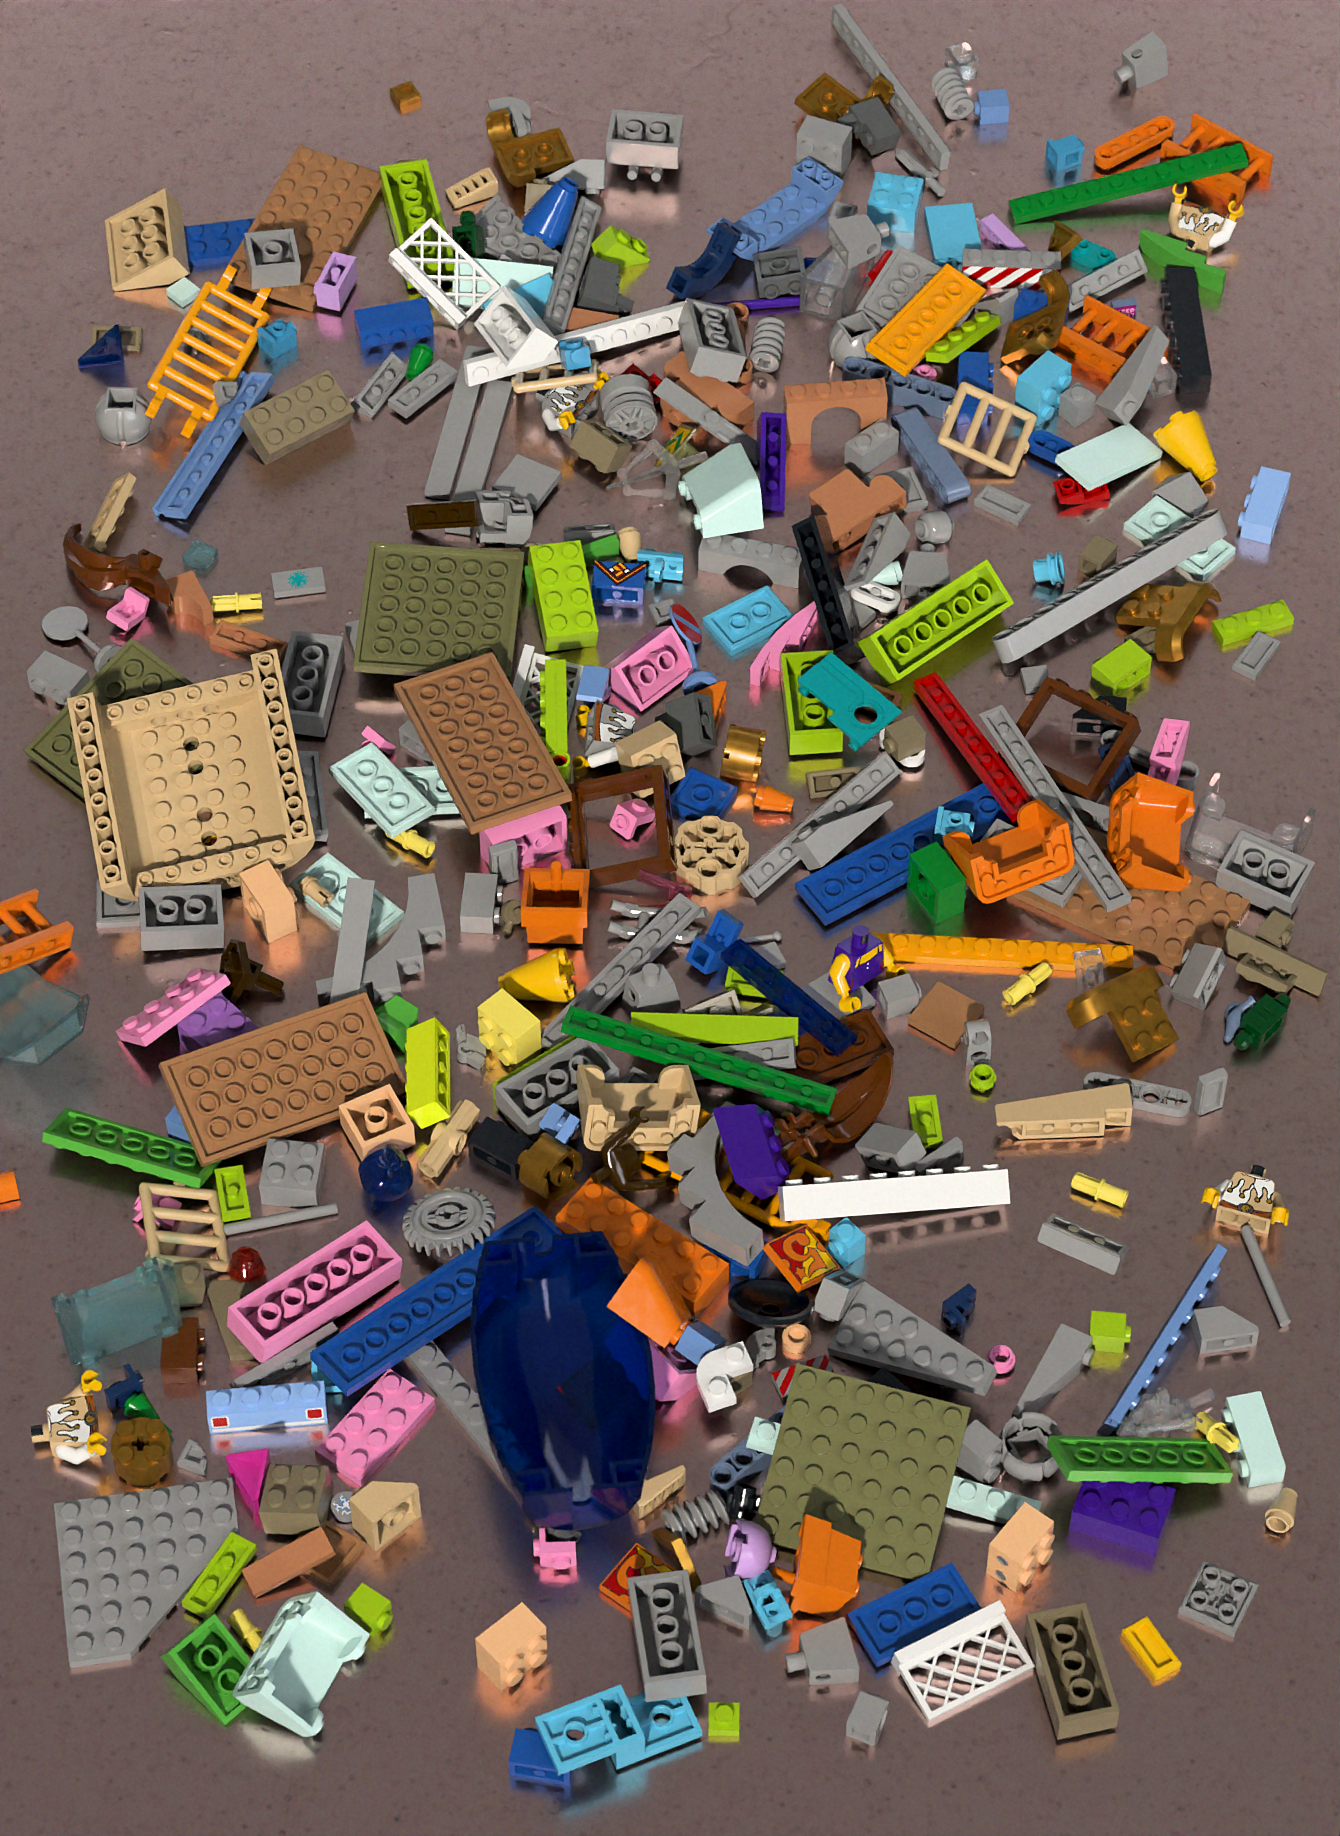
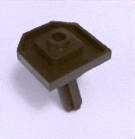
M230 939L221 955L219 973L226 974L231 983L222 990V994L234 1006L243 990H252L254 985L279 995L284 982L262 972L263 965L248 958L245 942Z

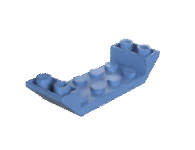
M807 157L792 168V182L734 224L722 217L708 227L706 233L712 236L717 223H725L741 235L733 252L741 258L753 261V254L776 250L825 215L841 189L843 180L812 158Z

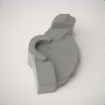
M460 1024L456 1028L454 1041L457 1045L456 1058L460 1063H468L480 1071L486 1063L485 1045L478 1037L466 1034L464 1024Z
M765 1328L756 1331L747 1339L745 1347L753 1363V1370L759 1367V1363L764 1359L769 1360L775 1357V1329Z

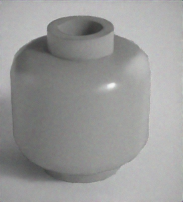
M942 510L925 512L919 516L915 523V534L924 544L935 545L949 541L954 531L953 520Z

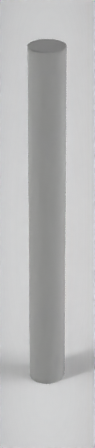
M336 1202L224 1224L223 1226L227 1236L337 1214L338 1210Z
M1246 1225L1240 1229L1280 1326H1287L1291 1323L1289 1315L1250 1225Z

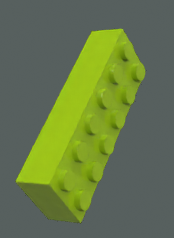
M427 159L379 166L381 190L397 249L430 218L447 233ZM429 227L424 232L423 241L438 242V233L432 227ZM409 246L404 251L410 258H420V246ZM423 246V258L438 259V246ZM441 247V259H454L451 247ZM423 263V271L427 275H438V263ZM441 263V276H454L455 264ZM405 279L406 284H407V288H408V289H409V288H414V287ZM441 280V283L452 282V281H451V280Z
M988 559L972 566L857 643L883 685L887 686L900 680L1014 604Z

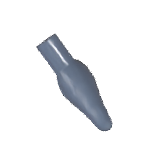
M1253 995L1249 996L1241 1004L1232 1002L1227 1006L1224 1013L1226 1018L1224 1041L1226 1043L1231 1041L1239 1029L1240 1019L1258 1002Z

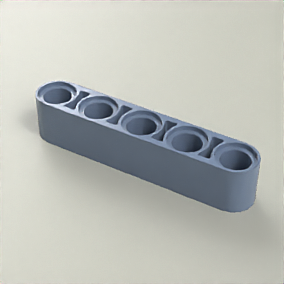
M848 357L843 361L842 381L884 378L888 396L887 402L908 409L916 407L921 413L946 419L944 416L948 405L952 404L957 392L954 388L913 374H908L904 377L891 367L859 357Z
M913 407L892 415L891 425L899 431L900 441L945 504H949L970 496L971 489L967 478L946 448L938 443V437L920 411Z
M786 1405L771 1416L768 1421L781 1424ZM749 1436L710 1469V1490L714 1493L717 1490L723 1500H725L726 1490L734 1491V1486L737 1483L748 1484L771 1463L773 1455L746 1448ZM744 1461H745V1462H749V1464L742 1465V1464H740V1462H744ZM724 1479L728 1482L720 1483L718 1481Z

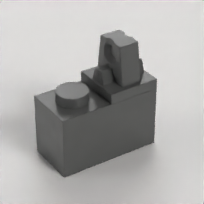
M878 97L849 106L848 112L836 120V123L852 127L854 137L856 139L861 138L863 146L868 149L871 155L896 148L901 131Z
M592 256L585 269L576 308L629 316L632 312L634 301L619 293L621 276L618 275L620 265Z
M694 692L665 703L666 712L655 717V722L660 720L676 733L680 753L694 756L718 747L710 696Z

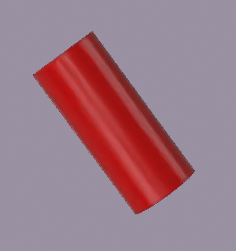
M886 250L868 273L869 278L873 282L893 253L892 250Z

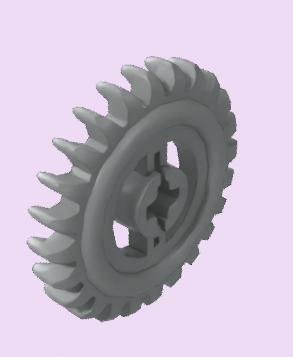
M458 1186L453 1190L450 1187H445L443 1191L437 1189L434 1190V1194L426 1193L423 1195L424 1199H417L414 1202L415 1205H411L408 1208V1212L403 1216L404 1221L402 1223L404 1237L409 1241L410 1247L416 1245V1249L420 1253L422 1247L425 1246L428 1256H430L431 1250L435 1248L439 1258L443 1248H446L449 1256L452 1257L454 1247H457L461 1254H464L463 1244L465 1243L474 1250V1238L483 1244L482 1232L488 1237L491 1235L490 1228H495L496 1213L493 1203L489 1201L487 1196L482 1195L481 1192L476 1190L472 1192V1189L468 1187L464 1190H461V1187Z

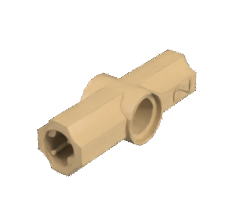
M466 1099L464 1101L459 1100L450 1113V1117L445 1122L440 1121L436 1125L431 1135L430 1144L417 1161V1168L424 1175L430 1178L438 1177L451 1157L459 1155L463 1150L467 1134L480 1117V1109L473 1102Z

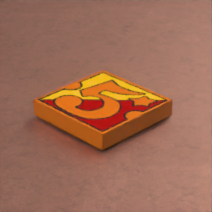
M806 1224L766 1243L763 1248L797 1293L821 1282L824 1277L841 1268Z
M635 1543L599 1585V1590L631 1612L627 1578L677 1570L638 1543Z

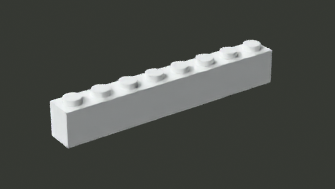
M999 1164L982 1165V1171L971 1172V1166L954 1167V1173L943 1174V1168L927 1169L926 1175L915 1176V1170L898 1172V1177L887 1178V1173L870 1174V1180H859V1175L842 1176V1182H831V1177L813 1178L814 1184L803 1185L802 1179L785 1180L786 1186L778 1187L780 1221L1010 1204L1008 1169L999 1170Z

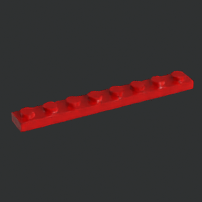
M937 672L914 680L913 689L1010 820L1012 822L1017 821L1019 809L1033 800Z

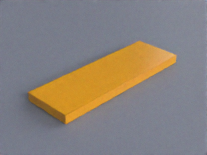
M946 264L867 343L865 350L906 377L925 357V352L933 347L934 343L941 341L985 296L987 290L949 264Z

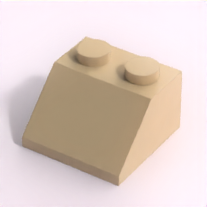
M372 1481L365 1487H359L349 1498L352 1527L375 1552L421 1517L419 1487L415 1483Z

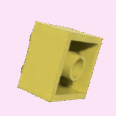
M503 988L477 1007L479 1040L485 1045L486 1049L493 1050L503 1064L506 1066L510 1065L516 1070L542 1053L540 1020Z

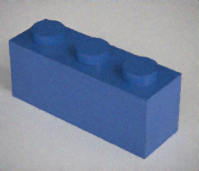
M426 297L354 310L355 328L361 348L434 335L433 318Z
M962 352L959 354L958 387L961 382H967L993 394V381H989V378H993L994 363H989V352ZM966 394L957 416V424H971L980 402L979 399ZM990 404L982 421V425H987L988 414H993V406Z

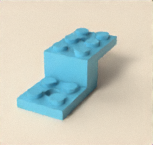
M621 1684L535 1717L536 1727L558 1775L607 1756H611L616 1769H620L702 1737V1729L686 1696L646 1702L645 1694L641 1693L627 1699ZM659 1713H665L670 1717V1720L665 1724H658L653 1718ZM571 1730H580L584 1736L578 1741H572L567 1737V1734Z

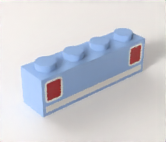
M324 1380L206 1391L207 1419L210 1434L328 1424Z

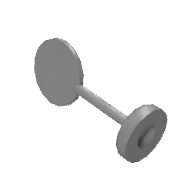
M59 607L45 615L42 621V630L45 635L55 640L80 638L97 653L94 660V668L97 673L123 647L118 643H110L101 648L87 637L83 632L88 626V617L78 607Z

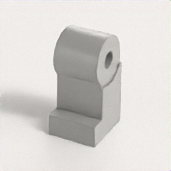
M988 1019L964 1022V1034L961 1037L960 1045L966 1066L991 1062V1031ZM980 1051H983L984 1053L983 1055L977 1057L971 1056L972 1054Z

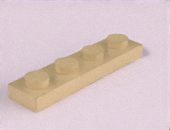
M130 472L114 480L82 546L101 554L105 551L107 547L106 541L116 529L114 524L117 518L124 512L125 507L123 506L134 491L132 487L137 478Z

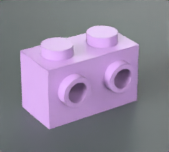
M333 251L314 285L317 306L337 311L342 309L358 278L356 257Z

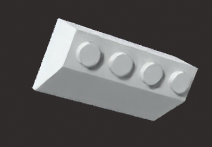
M505 285L502 286L474 323L503 364L510 370L543 362L554 351L556 344L559 342L527 300Z

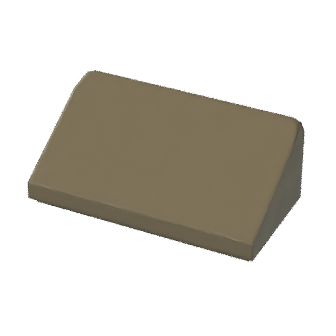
M92 325L91 348L113 327H116V338L107 351L141 352L143 329L141 326Z
M860 766L807 772L805 776L810 799L830 797L860 771Z

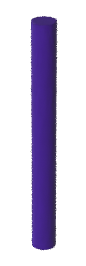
M801 296L716 302L712 304L727 306L731 303H742L747 306L748 310L801 306Z

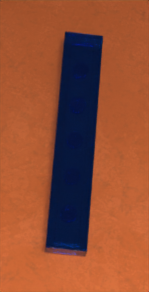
M741 938L721 953V960L789 1017H798V1024L835 1056L838 1057L857 1041V1035Z

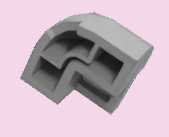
M476 490L475 500L479 499L483 524L475 527L476 539H479L480 543L486 544L503 543L504 548H519L524 545L530 537L533 524V513L527 498L521 500L512 497L511 491Z

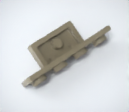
M1233 926L1227 931L1222 950L1240 959L1235 972L1243 975L1245 979L1258 982L1274 993L1286 994L1294 985L1316 996L1322 993L1328 977V971Z
M731 988L682 1008L683 1014L767 1016L775 1012L773 1006L762 1004L742 1012L735 989Z

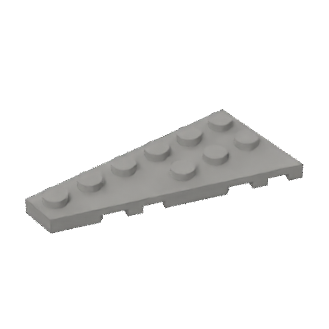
M865 1281L827 1346L828 1353L832 1356L877 1368L884 1367L888 1371L982 1396L986 1395L997 1374L994 1365Z

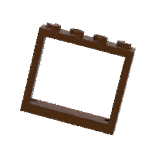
M1047 676L1016 723L1024 737L1052 694L1124 728L1088 785L1043 764L1061 792L1097 802L1141 733L1139 721L1134 714L1128 711L1123 713L1105 700L1100 702L1092 698L1085 690L1079 689L1077 691L1071 688L1064 680L1059 678L1054 680ZM998 751V755L1000 756V758L1003 760L1006 766L1010 768L1004 760V758L1002 757V755L1000 754V752Z
M662 765L568 784L569 790L572 793V801L566 802L568 810L571 811V818H568L567 822L569 831L573 836V841L569 842V847L575 861V865H571V869H590L584 802L653 788L659 856L591 869L589 889L677 871L669 777Z

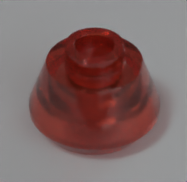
M249 1246L238 1248L231 1255L227 1266V1274L239 1283L255 1282L266 1272V1265L260 1253Z

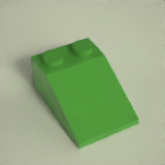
M215 1614L206 1617L160 1655L176 1678L223 1725H226L247 1707L233 1697V1690L251 1659Z

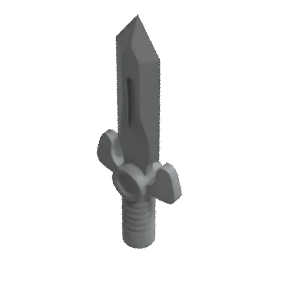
M896 148V157L915 175L913 177L924 179L923 185L929 186L938 196L945 194L946 189L935 179V177L939 176L937 169L930 167L928 171L908 150Z

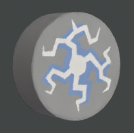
M343 1491L333 1497L331 1512L336 1520L345 1523L352 1521L349 1498H351L353 1492Z

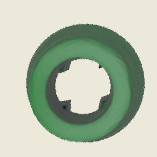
M416 344L411 349L405 374L408 380L412 381L420 375L434 360V352L429 346Z

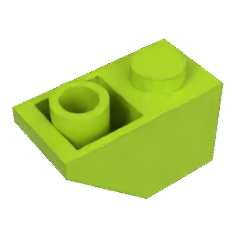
M611 225L591 243L597 258L620 265L619 268L639 265L651 260L647 252L648 247L642 239H636L625 230H619Z

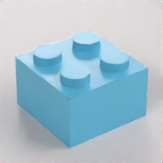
M876 172L867 205V216L872 223L876 225L886 222L889 230L914 233L923 200L924 179Z
M1049 350L1019 375L1016 382L1015 405L1037 416L1035 426L1037 427L1043 421L1049 420L1054 411L1059 408L1060 394L1070 388L1072 380V364Z

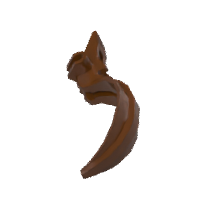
M77 523L68 529L63 541L65 561L73 570L77 579L87 588L102 591L128 584V587L144 592V595L148 598L153 597L156 601L171 606L170 587L158 571L162 562L161 557L145 549L140 550L138 554H130L126 557L97 553L76 541L81 531V523Z
M889 1051L884 1053L866 1071L840 1091L834 1099L829 1116L817 1112L810 1113L808 1110H805L797 1117L791 1112L783 1111L780 1119L774 1118V1126L781 1132L778 1138L782 1143V1147L794 1141L782 1155L787 1164L806 1152H809L812 1157L816 1158L818 1152L814 1144L817 1142L822 1143L829 1139L833 1143H848L859 1137L874 1122L884 1107L891 1089L893 1055Z

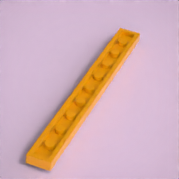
M870 932L881 938L895 959L893 962L1034 969L1042 962H1046L1052 970L1124 974L1133 970V946Z

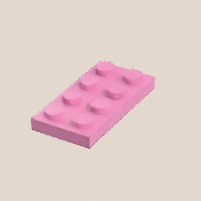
M200 968L194 969L186 975V979L180 984L169 987L161 998L147 1003L144 1006V1010L138 1015L127 1018L122 1023L123 1026L116 1030V1033L122 1041L146 1047L231 983L226 974Z
M388 1369L315 1449V1456L362 1487L435 1406V1398L393 1370Z

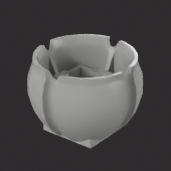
M863 311L836 321L828 336V350L831 359H834L835 364L840 368L843 367V361L846 358L853 356L878 363L879 359L867 352L865 348L867 343L881 328L873 319L866 316Z
M107 387V392L98 401L95 413L96 425L101 435L109 442L119 445L124 440L129 445L142 440L149 433L152 418L145 415V412L150 403L138 391V387Z
M1036 1412L1022 1413L1019 1420L1015 1416L1012 1417L999 1434V1438L1002 1440V1458L1000 1461L1003 1463L1005 1470L1013 1477L1019 1479L1021 1483L1025 1481H1041L1042 1476H1052L1059 1466L1046 1445L1049 1436H1062L1057 1423L1050 1417ZM1036 1445L1043 1458L1030 1463L1023 1462L1018 1452Z

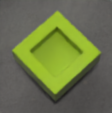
M709 1702L708 1736H739L740 1703Z

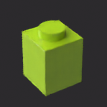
M1091 1310L1089 1335L1093 1337L1092 1349L1099 1352L1123 1354L1124 1342L1130 1343L1131 1325H1126V1313Z
M361 1583L344 1603V1613L372 1637H375L380 1630H385L393 1619L391 1601L364 1583Z

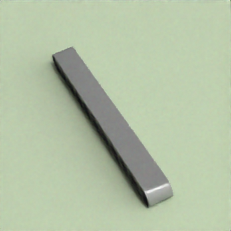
M1210 509L1197 515L992 637V642L1001 663H1010L1019 659L1225 537L1228 532L1219 509Z

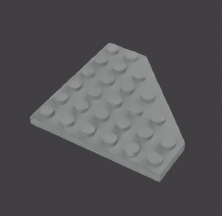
M232 1477L54 1503L70 1668L132 1659L139 1651V1646L148 1636L151 1637L166 1620V1615L172 1608L181 1603L231 1531L239 1535Z

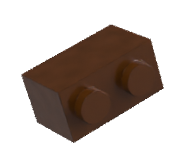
M198 1317L163 1318L160 1362L163 1383H198L199 1371H204V1354H200V1346H205V1328L200 1329Z

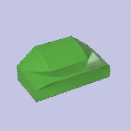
M395 995L387 1002L377 1005L374 1011L390 1047L404 1055L407 1052L405 1049L407 1029L418 1025L419 1009L400 996Z

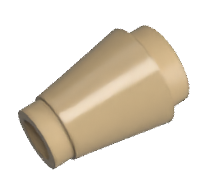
M634 527L623 528L617 533L619 548L626 563L637 564V552L641 550V534Z
M1281 1489L1265 1513L1266 1525L1272 1531L1284 1533L1293 1527L1298 1497L1293 1489Z

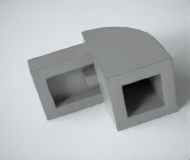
M513 97L488 100V114L489 112L507 108L511 130H513L515 138L531 134V111L527 103Z

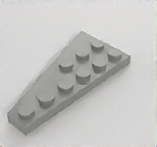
M496 194L475 215V224L484 228L485 259L498 260L501 254H504L517 263L552 266L553 281L561 254L556 249L552 250L543 243V239L536 235L530 236L522 231V220L515 215V211L510 206L504 205L502 199ZM469 241L466 245L467 250H469L472 245L471 241ZM583 274L580 279V283L577 289L574 302L579 298V293L584 277Z

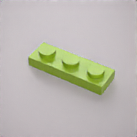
M1282 599L1212 621V629L1222 646L1251 638L1257 631L1267 633L1293 625L1294 616Z
M231 1531L181 1601L182 1607L204 1619L211 1616L242 1573V1569L247 1566L257 1552V1545Z

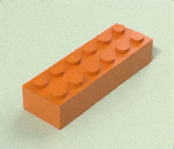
M591 1177L556 1215V1226L572 1241V1245L627 1278L638 1261L650 1251L660 1256L694 1319L704 1312L729 1283V1263L601 1183H594Z

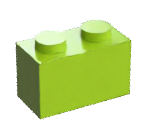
M1129 639L1122 645L1119 644L1114 647L1112 652L1103 658L1099 657L1094 661L1091 667L1090 682L1105 695L1118 696L1150 674L1152 657L1133 640Z

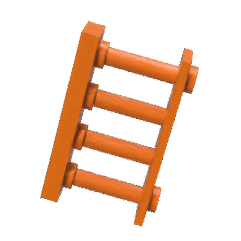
M1196 113L1192 115L1189 135L1179 144L1167 139L1161 145L1160 162L1194 155V153L1187 149L1198 138L1210 143L1200 153L1242 143L1249 165L1238 176L1226 172L1194 180L1229 200H1234L1237 204L1244 199L1246 181L1257 170L1267 175L1272 170L1273 154Z
M1086 295L1084 297L1083 316L1071 329L1065 326L1062 327L1059 343L1055 348L1114 378L1128 360L1121 356V354L1133 342L1140 344L1151 328ZM1092 320L1103 325L1101 330L1092 339L1080 335L1081 331ZM1112 331L1124 336L1113 350L1100 345ZM1169 344L1163 355L1164 358L1168 355Z
M36 888L0 902V925L6 924L20 938L8 943L0 935V975L71 947L74 926L69 921L52 925L36 909L39 894ZM28 915L42 931L30 934L17 919Z

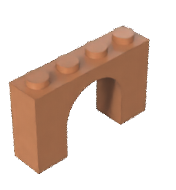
M874 378L784 385L783 413H786V445L811 443V424L813 419L820 412L833 407H846L858 413L859 433L881 418L886 421L888 396L885 379Z

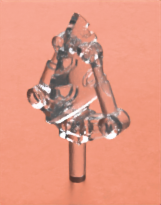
M652 439L647 443V447L633 458L634 461L627 467L618 469L617 476L621 480L606 486V490L624 487L623 494L626 497L645 495V497L663 498L669 502L673 501L676 498L681 469L709 459L707 452L703 451L677 460L657 440ZM652 453L662 462L663 467L655 466L626 478L627 473L635 465L641 464ZM666 474L664 490L648 488L646 490H636L629 486Z
M1166 1387L1158 1388L1154 1394L1147 1393L1142 1395L1141 1404L1136 1409H1133L1128 1417L1122 1419V1424L1116 1434L1120 1437L1170 1438L1171 1430L1195 1431L1197 1429L1196 1414L1193 1413L1192 1409L1214 1400L1215 1394L1211 1389H1207L1186 1399L1179 1395L1170 1398Z

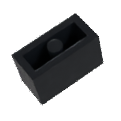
M488 1116L468 1139L469 1156L514 1181L519 1178L520 1165L518 1164V1158L524 1150H529L534 1144V1141L526 1134H519L508 1128L502 1121H495Z

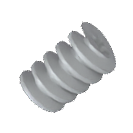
M947 67L935 73L931 80V88L941 104L945 115L952 120H959L969 116L974 109V103L971 101V97L968 95L958 72L954 68Z
M764 317L760 319L754 331L749 360H751L755 369L762 372H773L779 367L786 333L784 331L785 324L777 318Z
M708 1490L705 1492L704 1498L701 1495H697L694 1497V1503L687 1499L683 1502V1508L676 1504L672 1507V1512L664 1509L661 1514L665 1529L681 1537L683 1542H686V1532H689L693 1538L697 1537V1527H700L704 1533H707V1523L709 1522L715 1529L718 1528V1518H721L726 1524L729 1523L726 1504L717 1490L715 1493Z

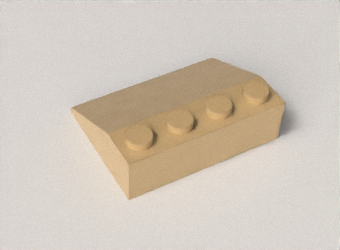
M165 188L105 220L111 282L114 291L167 285L190 274L181 204Z

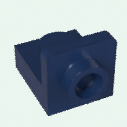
M969 1283L943 1301L941 1318L947 1328L954 1329L959 1335L965 1332V1316L975 1307L977 1291Z
M129 1363L123 1365L126 1380L117 1381L104 1390L107 1406L112 1414L124 1409L125 1402L133 1394L137 1393L140 1395L143 1393L144 1379L139 1370L133 1371Z

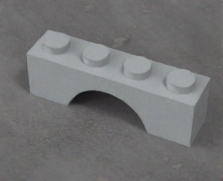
M721 535L709 538L702 537L698 549V570L724 574L726 570L733 566L747 565L766 573L773 584L799 588L804 572L799 549L795 547Z

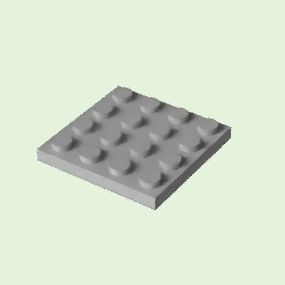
M898 244L854 314L863 311L866 316L873 319L882 329L942 268ZM975 306L957 323V325L950 332L955 331L956 329L961 327L962 323L967 321Z

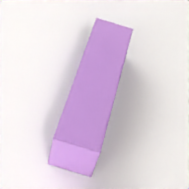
M994 214L981 219L980 231L999 250L1029 251Z

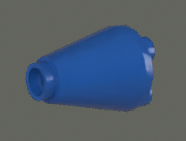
M562 177L561 180L556 181L522 217V231L527 235H536L543 239V243L550 248L555 249L557 245L564 244L577 200L579 185L568 177Z

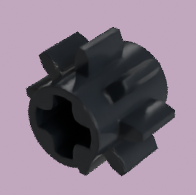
M737 1483L734 1486V1491L726 1490L724 1502L726 1507L730 1508L729 1514L738 1518L750 1519L752 1511L758 1512L761 1496L756 1495L757 1488Z

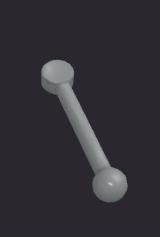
M774 931L772 934L738 938L736 942L747 943L770 939L780 941L782 933Z

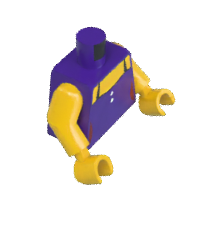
M862 925L855 926L852 935L837 944L829 969L828 981L834 985L837 995L840 994L842 997L839 1000V1008L843 1012L852 1013L853 1009L859 1010L861 1008L860 999L849 994L884 972V967H887V979L897 977V974L900 976L908 973L906 968L895 966L893 963L895 959L881 938L876 934H871L869 929Z

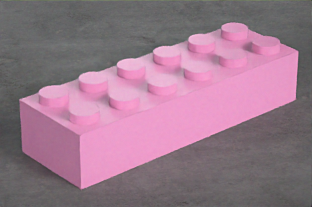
M366 1220L229 1306L227 1327L258 1362L262 1364L400 1279L403 1259Z

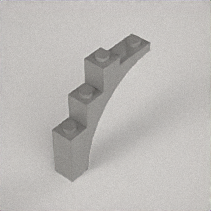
M434 873L408 877L409 896L407 907L398 930L375 956L364 962L360 994L366 992L368 998L373 997L375 1006L387 1002L395 995L402 998L399 975H411L424 971L422 944H435L446 941L445 923ZM333 977L315 981L319 1006L329 1005Z
M726 1101L721 1107L736 1105ZM712 1113L710 1120L703 1128H699L695 1132L693 1138L683 1134L677 1142H673L667 1151L669 1170L682 1176L678 1184L680 1204L694 1210L689 1218L691 1237L748 1267L764 1248L763 1231L745 1219L730 1204L721 1190L716 1172L719 1155L724 1145L714 1113Z

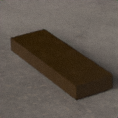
M479 499L406 505L410 530L476 527L483 525Z

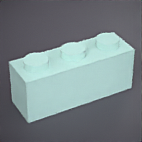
M1261 1391L1226 1397L1225 1408L1221 1410V1418L1226 1427H1229L1230 1432L1239 1439L1238 1450H1233L1232 1452H1237L1239 1458L1237 1465L1240 1477H1245L1248 1488L1283 1482L1286 1465Z

